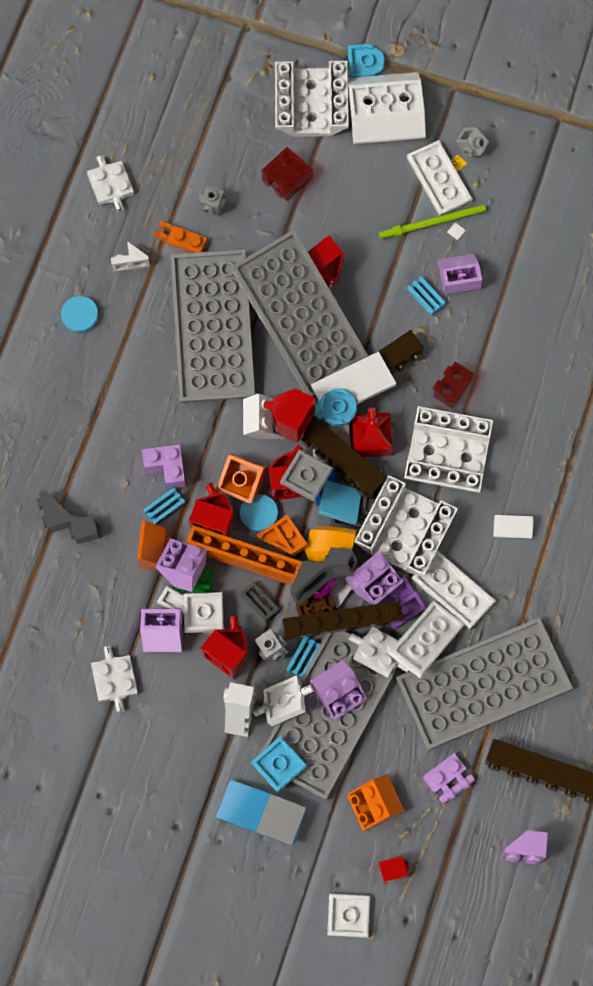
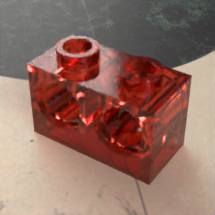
M456 361L452 366L448 365L443 373L445 375L441 381L438 380L433 387V397L451 409L472 382L474 376L473 372ZM459 374L462 378L454 379L453 375ZM449 389L451 390V393L445 394L442 392V390Z

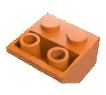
M388 775L374 778L346 794L362 831L386 822L404 812Z

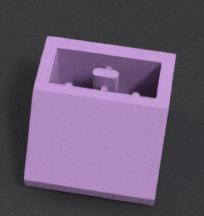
M474 254L437 260L444 295L481 289L482 276L479 262Z
M170 538L156 564V568L174 587L192 592L206 566L207 549Z
M380 552L374 554L354 570L351 577L347 576L345 578V581L353 591L372 605L380 602L403 583V580Z
M141 609L140 630L143 652L183 653L184 613L180 609Z
M344 660L310 680L317 696L333 720H336L367 700L353 670Z
M527 830L504 849L501 858H506L507 862L526 860L527 864L538 865V862H542L546 858L548 832Z

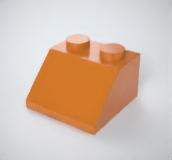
M235 453L228 454L216 490L252 504L264 483L269 467Z
M141 521L137 554L140 568L158 570L156 564L170 540V535L167 533L166 528L147 521Z

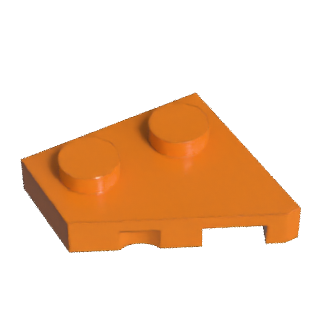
M288 515L257 534L261 541L291 557L309 547Z

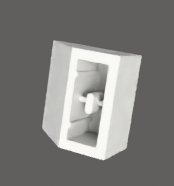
M256 394L243 399V435L255 439L287 438L277 432L271 411L263 407L264 402H270L273 398Z

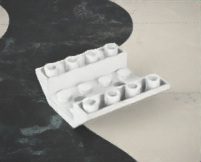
M329 61V68L293 69V62H275V128L293 137L332 136L347 129V61ZM314 83L316 88L308 89L307 85ZM312 115L317 119L314 122H310L307 118Z
M418 72L348 78L353 145L425 139V112L421 79ZM407 96L409 101L402 102L399 98ZM365 99H371L373 103L371 105H366L363 103V101Z
M418 406L404 479L480 493L493 420ZM431 447L434 449V454L426 455L424 449ZM464 454H469L472 460L470 462H464L462 461L461 456Z
M388 475L354 543L371 556L380 552L391 566L405 573L424 576L458 508L442 500L438 504L405 488L406 483ZM415 509L419 512V516L412 518L408 512ZM399 542L403 548L400 551H394L391 545Z

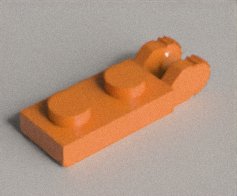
M160 221L158 226L170 232L169 236L160 231H155L154 233L155 238L190 253L203 252L208 241L204 236L175 225L172 226L163 221Z

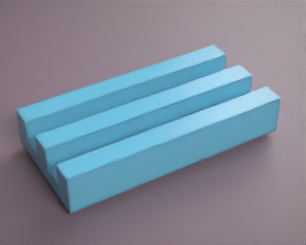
M422 276L407 287L410 294L430 315H433L445 305V301ZM419 284H421L439 304H437ZM415 287L431 303V305L434 307L433 309L414 290Z
M173 487L143 509V511L152 523L157 525L186 502ZM173 494L175 495V496H173L171 499H169L167 502H165L164 504H162L160 507H158L156 510H154L152 513H150V511H152L154 508H156V507H157L158 505H160L162 502H164L165 500H167V499H168L169 497H171ZM177 499L179 500L178 503L169 508L159 517H157L156 519L154 518L155 515H157L162 510L167 508L174 501H176Z
M304 637L286 671L302 679L321 644L313 639ZM309 643L297 667L293 670L292 668L305 644ZM313 646L316 647L302 674L299 673Z

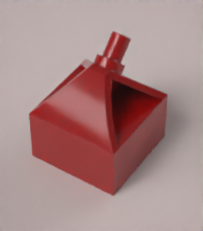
M328 235L310 249L308 254L332 293V285L338 279L341 271L343 252L331 236Z
M293 388L276 396L270 402H264L263 407L271 411L277 432L298 443L316 412V399Z
M369 408L368 414H356L352 420L353 449L361 457L392 456L390 413H376L375 408Z
M299 445L292 452L289 451V453L278 457L269 467L273 501L303 497L280 484V480L297 452L303 450Z
M209 483L205 486L209 495L196 499L189 518L190 529L194 525L230 537L235 523L232 506L224 494L219 493L213 483Z
M237 616L230 617L231 627L229 629H215L200 648L205 659L232 679L237 676L248 661L246 636L244 631L241 630V626L238 625Z

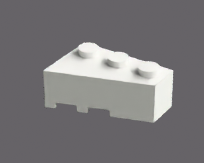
M230 682L229 688H225L223 696L226 707L225 733L248 737L256 700L254 687Z

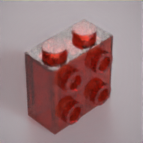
M286 147L261 170L264 184L268 187L271 186L275 193L286 201H289L313 179V169L289 147Z

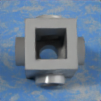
M464 128L456 141L463 150V153L469 157L481 156L489 142L485 138L484 133L477 128Z
M206 186L204 192L200 193L198 202L201 204L202 212L219 216L221 209L225 207L226 198H224V191L220 188Z
M269 629L255 639L260 648L258 650L260 656L264 660L268 659L271 663L280 661L288 653L285 645H287L286 641L272 629Z

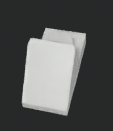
M127 242L129 255L119 254L111 257L113 272L150 267L148 256L129 242Z

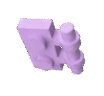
M455 753L422 777L434 794L440 789L443 791L444 794L439 797L442 804L448 800L452 801L456 798V794L463 789H468L470 784L475 781L471 774L465 778L462 777L461 773L466 770V767ZM456 779L458 783L451 789L448 788L447 784Z

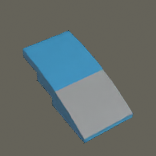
M230 780L216 818L252 831L260 836L293 846L307 808Z

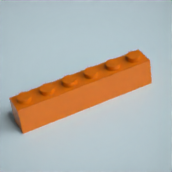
M192 525L186 540L187 544L207 549L206 557L288 585L294 583L297 571L302 564L301 561L194 525Z

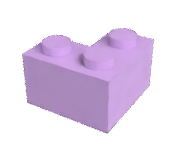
M180 444L142 449L146 474L164 472L167 490L173 487L175 489L186 487Z

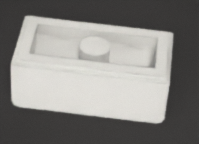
M494 516L493 537L532 539L533 516Z

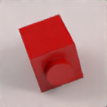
M403 856L378 863L383 884L405 879L408 877L407 873L410 872L408 861H404Z

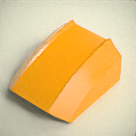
M317 526L311 529L307 541L309 547L305 549L308 561L324 562L325 556L328 555L331 547L353 550L357 530L333 526Z

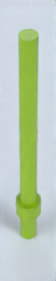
M480 205L403 226H392V229L379 232V237L383 239L391 236H402V233L486 212L485 205Z

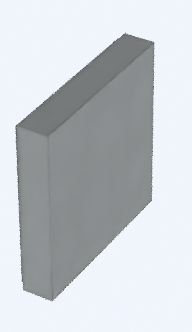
M299 450L280 480V484L314 502L333 468Z

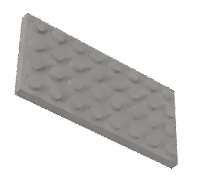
M294 229L230 267L304 393L310 396L315 395L311 384L368 357V354Z
M245 249L171 255L180 403L240 399L255 395L249 299L230 267L246 258Z
M540 617L434 661L420 678L411 671L396 677V681L427 751L573 689Z
M345 631L326 634L301 679L302 688L310 685V680L344 660L353 670L367 700L336 720H333L316 692L307 694L304 697L306 712L276 724L260 752L262 753L281 736L307 764V767L291 782L325 801L398 669L396 667L387 678L354 660L353 658L359 645L349 641L351 634Z

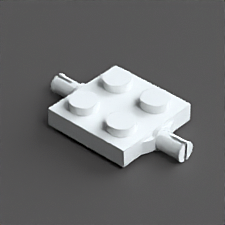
M101 155V158L98 156L96 159L100 166L87 171L98 204L114 203L117 212H120V209L123 211L124 207L121 200L134 195L123 163L119 161L106 164L104 155Z
M373 626L363 639L353 633L349 637V641L359 645L354 655V660L387 678L396 667L408 672L406 667L389 655L390 650L398 642L393 637Z
M106 646L103 648L106 659L91 663L98 702L115 701L117 712H120V707L121 712L125 711L123 699L128 696L137 695L130 655L114 657L112 646H108V649Z
M296 675L264 689L263 705L254 708L253 713L256 717L266 713L267 723L274 726L306 712L304 697L315 692V688L312 684L302 688L301 678Z

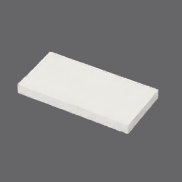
M439 140L407 154L410 165L439 216L472 203L471 195Z
M379 352L311 384L319 402L326 392L337 388L349 391L357 404L396 386V382Z
M438 550L425 575L414 574L411 578L449 613L463 622L464 626L469 630L496 601Z
M433 601L390 650L389 655L420 678L465 624Z

